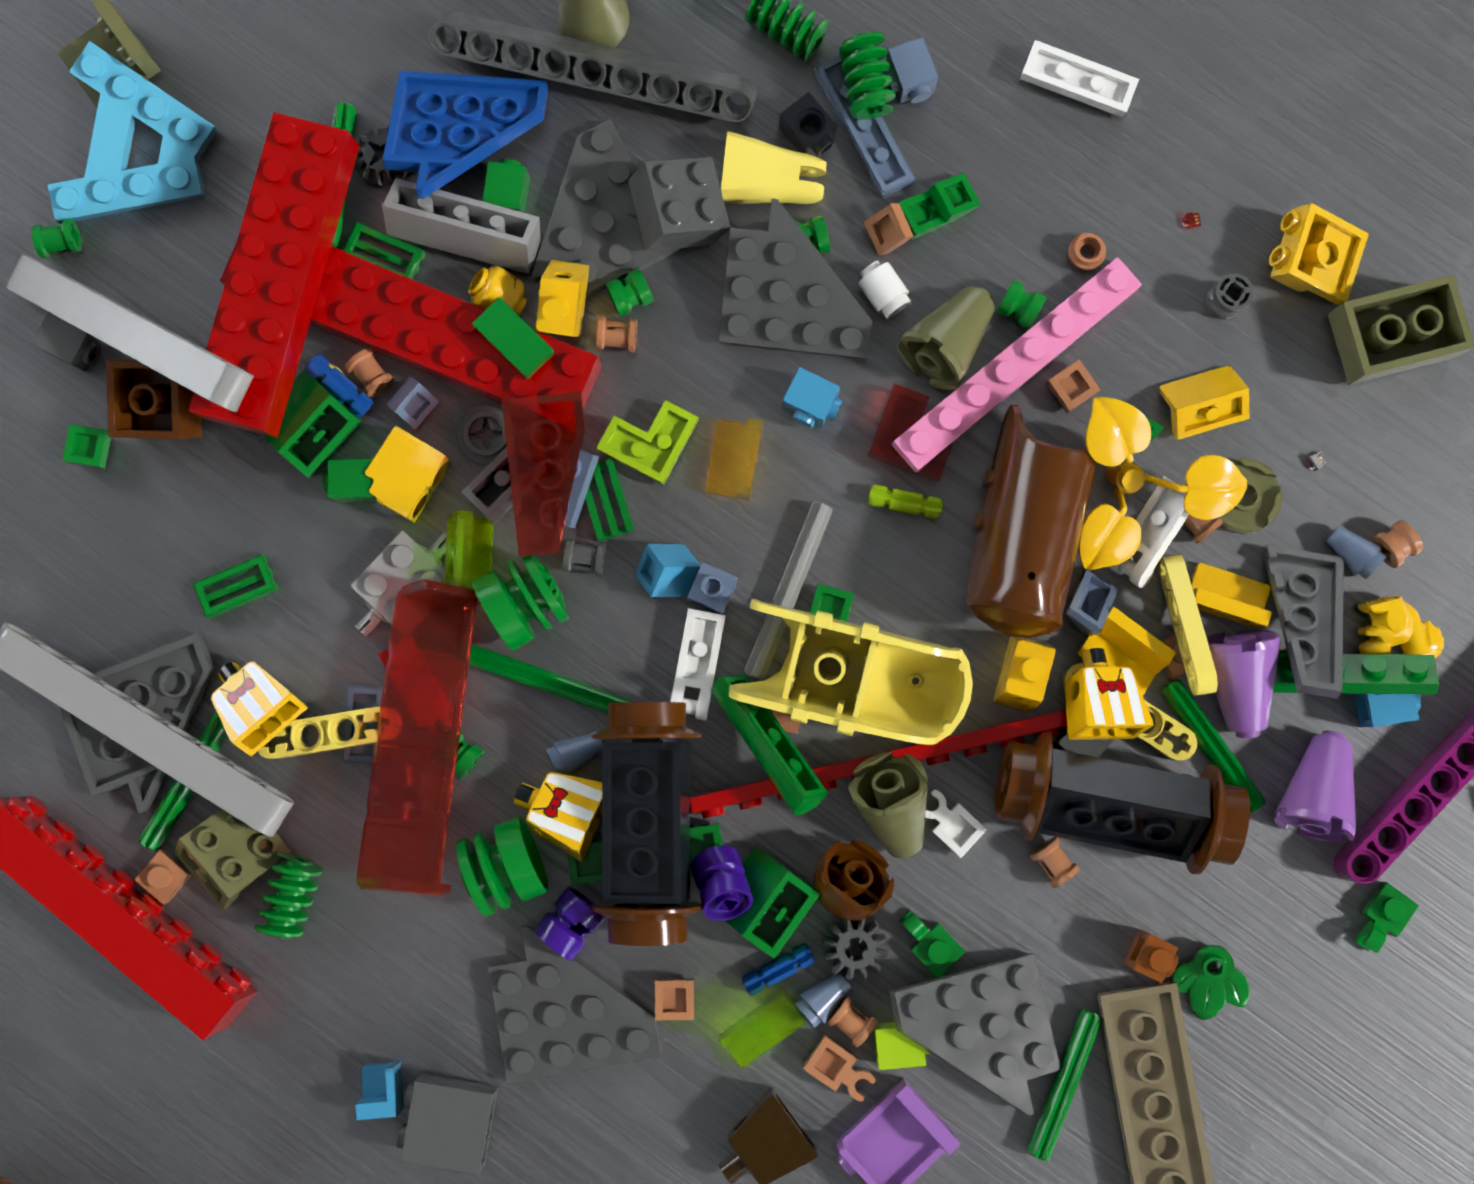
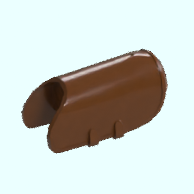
M1010 404L1002 422L992 469L985 471L982 486L987 488L982 513L975 515L972 530L977 531L967 585L966 604L977 619L993 630L1012 637L1032 638L1050 635L1063 626L1064 621L1062 618L1076 556L1079 551V542L1086 511L1090 502V493L1097 462L1091 458L1086 446L1079 450L1058 447L1037 440L1025 427L1021 409L1018 405ZM1028 573H1032L1034 575L1033 580H1030L1028 578Z

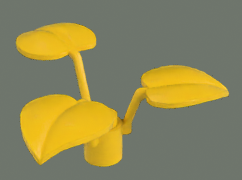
M1094 397L1086 429V448L1094 461L1107 466L1105 472L1106 479L1112 486L1116 487L1113 495L1117 497L1119 510L1110 504L1104 503L1093 508L1086 516L1079 542V557L1082 566L1087 570L1115 566L1127 561L1137 551L1141 541V528L1134 518L1125 516L1127 505L1124 494H1132L1139 491L1144 482L1186 493L1183 500L1185 512L1195 518L1209 520L1223 516L1240 502L1247 489L1246 478L1233 462L1225 457L1213 454L1199 457L1188 467L1185 474L1187 485H1180L1144 473V470L1133 462L1132 454L1145 450L1150 443L1151 427L1148 419L1140 410L1124 401L1109 397Z

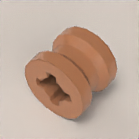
M1403 520L1394 523L1389 532H1381L1372 539L1373 543L1382 547L1380 551L1387 556L1384 562L1392 568L1402 565L1405 557L1409 555L1415 556L1423 551V543L1420 536L1410 524Z

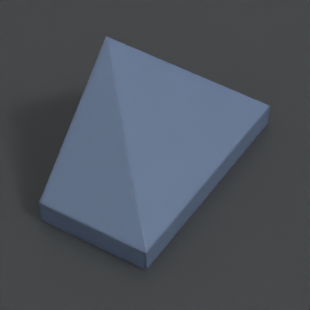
M1087 569L1083 572L1065 612L1084 637L1098 635L1102 630L1119 590L1094 571Z

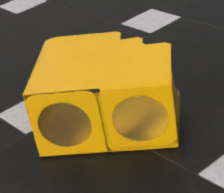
M395 426L365 471L366 476L374 481L369 491L372 495L376 496L378 503L415 523L431 498L432 493L448 471L451 461L443 453L400 427Z

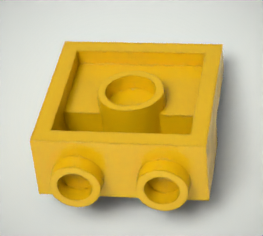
M1313 203L1292 208V210L1284 215L1280 223V229L1284 232L1281 244L1272 251L1269 257V264L1273 267L1270 278L1297 292L1309 290L1336 305L1347 302L1369 234Z

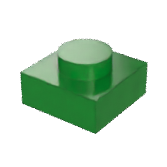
M69 424L62 461L69 464L105 469L111 441L109 431Z
M817 584L810 613L816 614L819 610L833 614L834 619L847 622L855 594Z

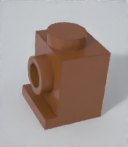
M1139 929L1123 964L1163 983L1165 977H1170L1178 964V956L1176 955L1178 947Z

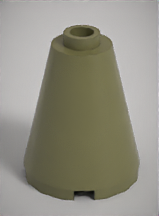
M559 0L556 12L557 26L562 36L614 48L626 36L630 24L626 0Z
M968 286L904 332L899 339L901 342L897 346V351L909 370L917 377L921 372L930 377L931 380L928 384L934 388L945 391L954 390L963 381L995 311L991 294L982 287Z
M885 752L867 758L853 771L854 778L851 784L849 783L848 790L852 802L887 852L896 858H908L917 854L924 843L928 777L922 763L912 755L904 753L905 758L892 757L891 752Z

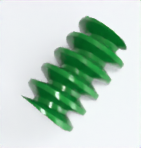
M752 0L747 9L745 21L749 24L757 21V30L762 33L769 30L768 35L770 39L775 41L781 38L780 43L783 48L788 49L793 46V55L801 57L805 54L804 59L807 62L822 43L829 20L825 18L818 25L814 24L817 14L815 10H812L804 17L802 13L805 3L802 1L794 8H791L792 0Z
M880 32L854 35L845 40L839 49V56L843 61L842 71L846 75L844 83L847 89H849L847 99L851 103L850 114L858 120L876 119L891 113L894 109L893 106L886 105L887 102L895 99L896 94L893 90H884V88L892 85L893 79L891 76L881 75L889 71L890 63L878 61L886 57L888 53L885 47L878 46L885 40L884 34Z
M277 852V855L284 858L286 863L273 865L272 867L274 871L282 876L281 879L268 880L267 884L276 889L277 892L276 894L263 896V900L271 904L272 908L259 910L258 915L268 921L267 924L254 925L253 930L271 937L291 939V937H300L304 934L305 928L298 922L307 921L310 913L303 907L313 905L314 898L307 892H313L318 889L319 883L312 877L322 875L323 868L309 858L291 853Z

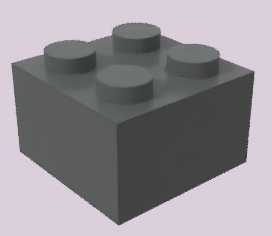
M713 157L645 161L628 180L645 251L711 246L730 229Z

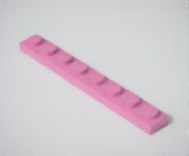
M1117 257L901 434L891 445L913 471L917 473L1136 292L1142 284Z

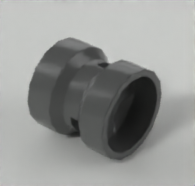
M1231 273L1222 277L1206 295L1208 311L1218 319L1227 320L1236 316L1253 298L1251 282L1245 276L1238 273Z

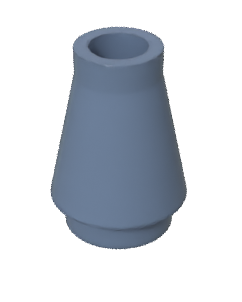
M1342 525L1326 541L1339 557H1344V563L1355 576L1360 574L1365 579L1387 557L1380 551L1381 546L1347 530Z
M597 731L588 735L553 742V747L546 749V754L554 772L571 776L595 757L602 754V740L592 739V735L597 733Z
M838 972L798 995L800 999L793 1005L812 1028H815L820 1023L824 1025L845 995L852 990V987Z

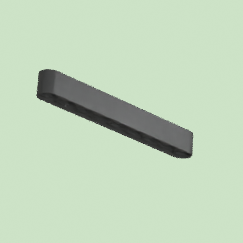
M458 11L445 13L430 28L428 34L429 43L437 53L445 56L731 122L745 120L750 115L757 99L755 85L749 79L741 76ZM444 27L451 28L454 31L456 40L446 35ZM479 35L488 37L492 43V48L484 46ZM515 43L526 47L529 56L521 55L517 51ZM551 52H557L563 56L565 64L556 63L551 56ZM586 60H593L599 64L601 72L592 71L588 67ZM628 68L633 70L637 80L631 81L627 79L622 69ZM658 77L670 79L674 88H664L659 83ZM702 85L709 90L710 96H699L695 92L694 86ZM730 95H742L747 104H735L731 100Z

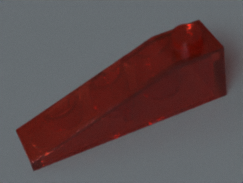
M581 392L501 399L519 557L558 553L580 449L585 434Z

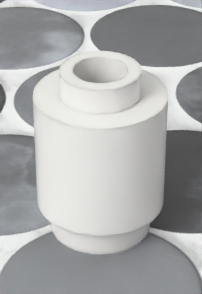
M875 261L860 273L862 279L858 283L859 287L877 313H883L886 319L894 317L911 303L907 296L909 293L908 289L889 262L881 265L879 261Z

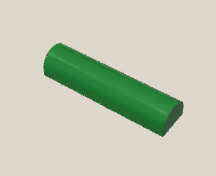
M746 675L720 677L713 685L711 693L794 815H802L814 809L829 794L771 710L740 702L729 697L730 685L750 683Z

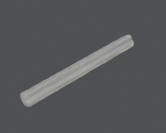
M815 501L811 504L771 604L794 608L832 514V508L828 505ZM771 614L766 615L744 669V673L758 680L765 679L787 625L781 617Z

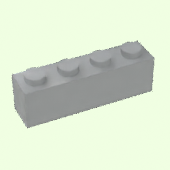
M395 178L382 204L388 236L529 274L541 247L540 217L439 189L424 199H418L416 193L417 183Z

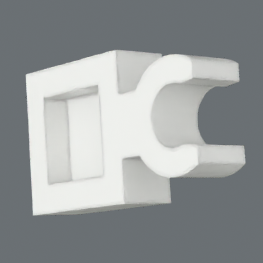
M932 789L929 793L936 798L937 807L933 811L926 810L925 817L935 819L938 823L931 831L958 857L962 858L987 829L959 803H956L949 810L946 807L947 803L944 795Z

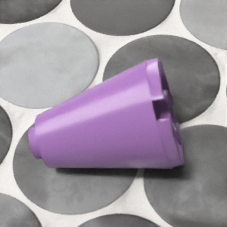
M1240 630L1238 635L1225 637V632L1206 636L1217 674L1218 686L1215 694L1227 729L1231 732H1236V737L1238 738L1260 736V731L1268 726L1281 644L1280 636L1276 635V632L1266 630Z
M1327 730L1323 731L1322 735L1313 736L1275 812L1274 822L1279 827L1287 830L1289 824L1300 828L1299 836L1318 841L1343 843L1344 836H1347L1350 841L1354 840L1356 813L1353 745L1346 740L1344 734Z

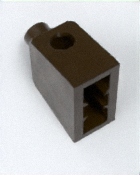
M771 1087L729 1131L728 1142L735 1152L720 1162L719 1167L731 1184L735 1183L749 1171L758 1184H768L813 1161L818 1157L814 1143L774 1088Z

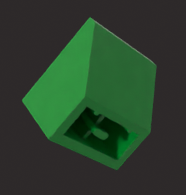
M304 369L293 382L278 438L263 436L284 458L308 478L320 469L363 420L349 410L345 404L341 403Z
M755 845L742 863L753 897L752 906L743 915L725 922L752 944L775 959L820 893L808 882Z

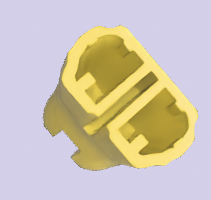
M727 131L721 182L724 204L771 203L772 198L778 199L781 203L814 204L823 200L824 186L816 182L799 180V176L815 178L825 176L827 162L813 155L781 148L752 137Z

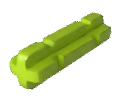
M877 484L873 485L870 489L868 503L872 506L883 508L886 505L889 506L888 509L913 515L923 513V517L938 519L941 515L943 500L941 498L932 496L923 498V494L895 488L890 491L887 490L888 487Z

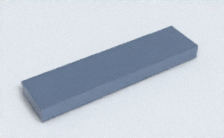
M838 55L814 67L813 73L880 198L883 199L913 184L915 177L882 117L858 120L850 114L851 103L847 99L849 89H847L844 83L846 75L842 71L843 61Z

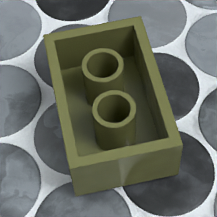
M1454 274L1343 302L1328 313L1348 385L1457 358L1474 348V339Z

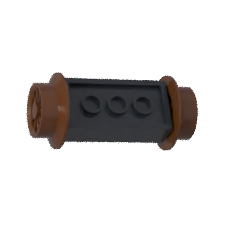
M684 702L608 703V727L592 735V739H631V742L602 743V903L592 905V911L608 918V943L659 946L687 942V917L703 909L701 903L688 901L690 900L689 742H663V739L702 738L701 733L686 726V703Z
M1043 732L1034 745L1013 741L1008 743L999 770L994 812L996 819L1019 823L1022 837L1025 841H1031L1035 834L1039 833L1184 862L1191 874L1199 875L1205 870L1210 861L1233 865L1238 860L1243 850L1249 827L1250 799L1246 788L1224 784L1220 769L1214 765H1208L1199 777L1168 772L1149 766H1138L1108 758H1098L1078 754L1073 751L1053 749L1051 734Z

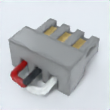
M1320 451L1307 458V465L1311 470L1315 469L1317 471L1327 463Z

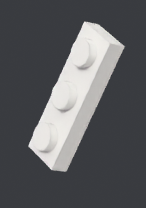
M1037 40L1034 41L1020 77L1021 80L1122 118L1127 113L1139 81L1136 77Z

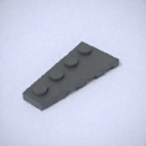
M1267 545L1263 551V556L1297 692L1337 699L1342 693L1344 557Z

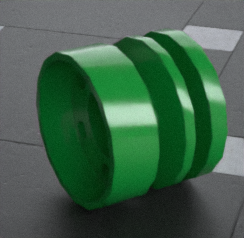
M529 549L520 554L528 569L523 573L513 559L507 561L512 577L511 580L505 582L501 575L493 569L472 581V587L483 609L511 651H515L535 639L530 621L537 619L547 631L553 629L546 613L549 610H552L560 623L570 619L566 611L564 596L546 565H543Z
M521 816L494 826L495 845H492L482 831L474 834L475 846L468 837L456 841V853L461 879L470 898L473 899L479 912L484 917L497 912L496 902L503 910L511 907L509 889L512 887L523 902L549 891V883L541 856L530 830Z

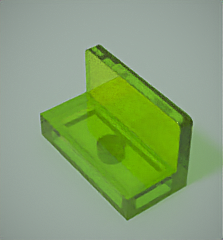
M457 510L447 517L444 591L476 594L472 587V581L491 571L493 523L486 518L473 517V511Z
M782 989L720 1033L719 1042L723 1048L727 1047L738 1065L743 1069L804 1025L805 1020Z

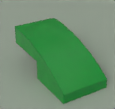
M964 173L937 182L928 191L898 202L914 236L910 241L961 218L981 205Z

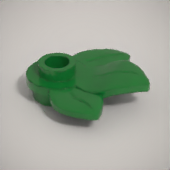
M1219 945L1202 947L1197 951L1193 960L1180 963L1171 975L1170 981L1177 983L1178 992L1189 993L1192 1010L1201 1020H1207L1216 1016L1223 1009L1225 1002L1237 1007H1245L1249 1000V984L1246 976L1234 968L1231 954ZM1212 961L1221 963L1220 968L1217 970H1209L1207 965Z

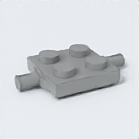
M402 530L350 585L365 600L370 609L361 621L355 625L356 629L367 637L382 620L394 626L405 638H408L460 583L445 569L442 560H440L455 542L443 532L432 546L427 548L415 542Z

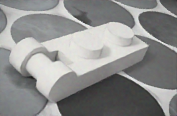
M1163 476V478H1162V479H1164V480H1167V481H1170V482H1174V481H1172L1171 479H1169V478H1167V477H1165V476ZM1159 485L1156 487L1136 519L1141 528V541L1137 551L1143 555L1138 563L1132 561V556L1121 564L1110 566L1109 568L1118 575L1126 574L1130 577V582L1139 588L1145 587L1150 582L1154 568L1189 515L1183 508V500L1186 493Z
M688 608L671 702L686 703L687 714L695 715V719L706 721L726 615ZM686 686L700 689L698 700L684 698Z

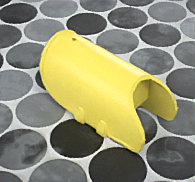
M758 599L751 600L750 609L779 616L790 628V648L779 672L764 681L730 685V698L791 714L790 721L807 724L808 719L837 726V733L853 736L854 731L926 745L936 744L951 735L964 718L971 701L973 680L970 662L961 648H950L879 630V625L864 622L862 626L834 619L833 614L819 610L814 614L762 602ZM915 677L919 679L917 684L912 682V679Z

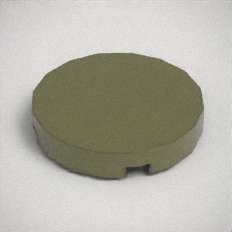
M1247 458L1231 461L1246 478L1247 489L1240 502L1228 513L1220 516L1223 520L1220 527L1228 532L1242 535L1260 531L1271 524L1280 512L1283 500L1282 488L1279 486L1275 478L1277 476L1272 469L1260 461Z

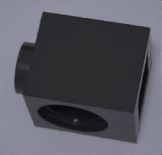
M810 92L803 95L780 113L779 129L798 152L813 156L816 154L820 157L835 144L837 124ZM806 124H812L820 131L816 134L808 135L800 128Z

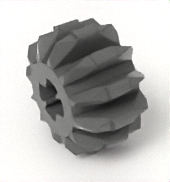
M865 919L856 921L855 925H851V920H842L845 928L841 930L837 924L831 922L829 928L837 935L836 938L829 936L822 938L823 944L835 947L823 953L825 961L838 958L833 963L831 971L837 974L846 966L845 979L848 981L853 979L855 969H858L862 980H867L868 973L865 967L868 965L874 971L879 972L881 966L874 960V957L887 958L888 956L887 950L876 947L887 941L886 935L877 934L872 936L878 929L879 924L873 920L864 929ZM852 938H856L859 943L862 940L865 941V945L860 947V955L853 956L851 951L847 954L845 953V949L850 946L849 940Z

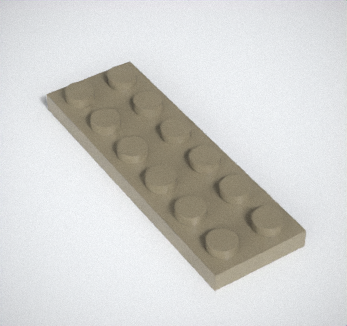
M1169 981L1097 993L1131 1184H1214L1177 983Z

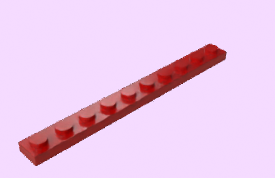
M1059 710L949 736L933 745L915 744L885 752H891L892 757L905 758V753L912 755L917 760L926 759L927 766L950 761L948 753L963 750L964 756L968 757L987 752L986 744L1000 741L1002 748H1006L1010 741L1025 743L1024 735L1037 732L1039 737L1043 732L1050 733L1051 737L1061 735L1060 727L1067 726L1066 710ZM880 753L813 768L812 771L826 790L838 787L836 780L850 776L853 780L855 768L867 758ZM766 779L690 797L692 813L701 812L702 818L705 819L725 814L724 806L739 803L740 810L763 805L761 797L776 794L778 801L784 800L771 779Z

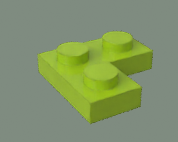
M665 400L649 431L645 432L614 415L596 449L600 453L613 458L664 486L696 427L699 417Z

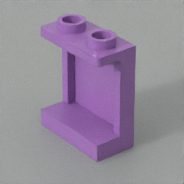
M904 1078L894 1085L835 1142L837 1151L840 1153L836 1159L851 1176L857 1172L867 1184H912L944 1152L951 1155L961 1146L955 1133Z

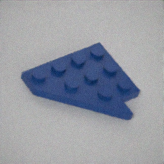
M399 71L383 155L385 170L419 172L416 184L418 199L426 198L542 122L545 117L548 96L547 81Z

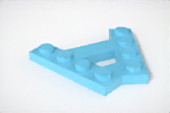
M89 41L69 72L99 92L100 97L84 178L47 184L55 222L62 224L63 220L68 218L79 221L206 197L199 159L219 129ZM137 118L163 136L157 164L127 169Z

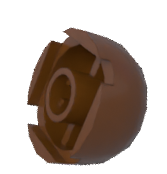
M852 840L850 844H840L841 841L835 842L820 858L815 869L813 878L814 888L820 893L818 900L830 914L842 920L859 921L871 917L892 897L894 879L889 880V875L886 871L889 865L875 848L862 841Z

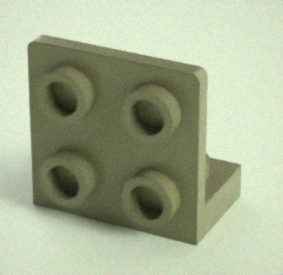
M109 0L92 1L91 3L100 14L95 19L98 24L58 51V55L69 70L90 41L146 80L161 71L122 15ZM75 77L97 108L100 93Z
M220 809L179 838L174 850L177 858L222 911L235 902L241 890L271 869L273 865L284 859L277 855V852L290 853V849L276 833L273 837L267 836L223 809Z

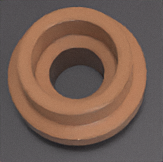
M1093 233L1077 235L1071 241L1068 248V257L1071 263L1080 270L1089 271L1096 269L1101 265L1106 256L1105 243L1099 236ZM1084 247L1089 248L1092 251V257H1083L1080 249Z

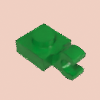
M1380 882L1360 912L1369 921L1357 935L1354 942L1366 951L1371 949L1377 953L1386 941V934L1398 937L1419 905L1388 882Z
M911 910L899 920L917 939L910 947V950L936 978L945 973L965 953L962 947L938 922L928 929Z

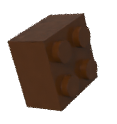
M106 360L109 437L189 439L202 437V418L189 412L193 391L137 360Z

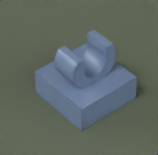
M410 376L407 380L402 379L399 382L402 386L394 396L391 394L387 396L388 403L386 405L416 430L440 401Z

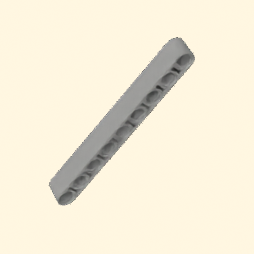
M21 254L6 285L8 290L228 410L238 411L254 377L251 373L27 255Z
M6 622L1 626L0 669L253 829L267 836H274L295 803L289 796L28 632Z

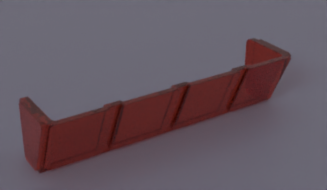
M420 579L402 586L395 598L388 648L389 659L385 670L378 719L379 730L374 748L367 798V816L363 826L356 876L357 885H360V890L443 897V893H450L451 885L441 884L475 613L476 607L481 605L474 590L428 579Z

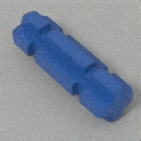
M319 353L314 355L305 366L306 372L314 379L319 377L322 380L320 384L341 403L347 402L350 405L348 409L356 416H363L373 405V400L364 392L360 394L357 391L358 387L336 367L332 369L329 366L330 362Z
M801 944L792 949L793 953L789 955L785 953L760 966V971L756 972L753 970L744 975L742 983L750 996H754L763 991L764 986L767 984L770 987L795 974L797 968L801 967L804 969L813 964L815 957L807 944Z

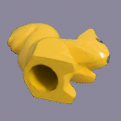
M1402 596L1382 597L1357 604V608L1362 612L1369 613L1371 618L1369 626L1356 630L1357 634L1370 637V639L1359 645L1358 654H1391V647L1396 645L1401 646L1404 654L1434 655L1435 659L1441 654L1444 647V637L1441 634L1440 628L1435 627L1428 620L1421 622L1418 612L1405 602Z

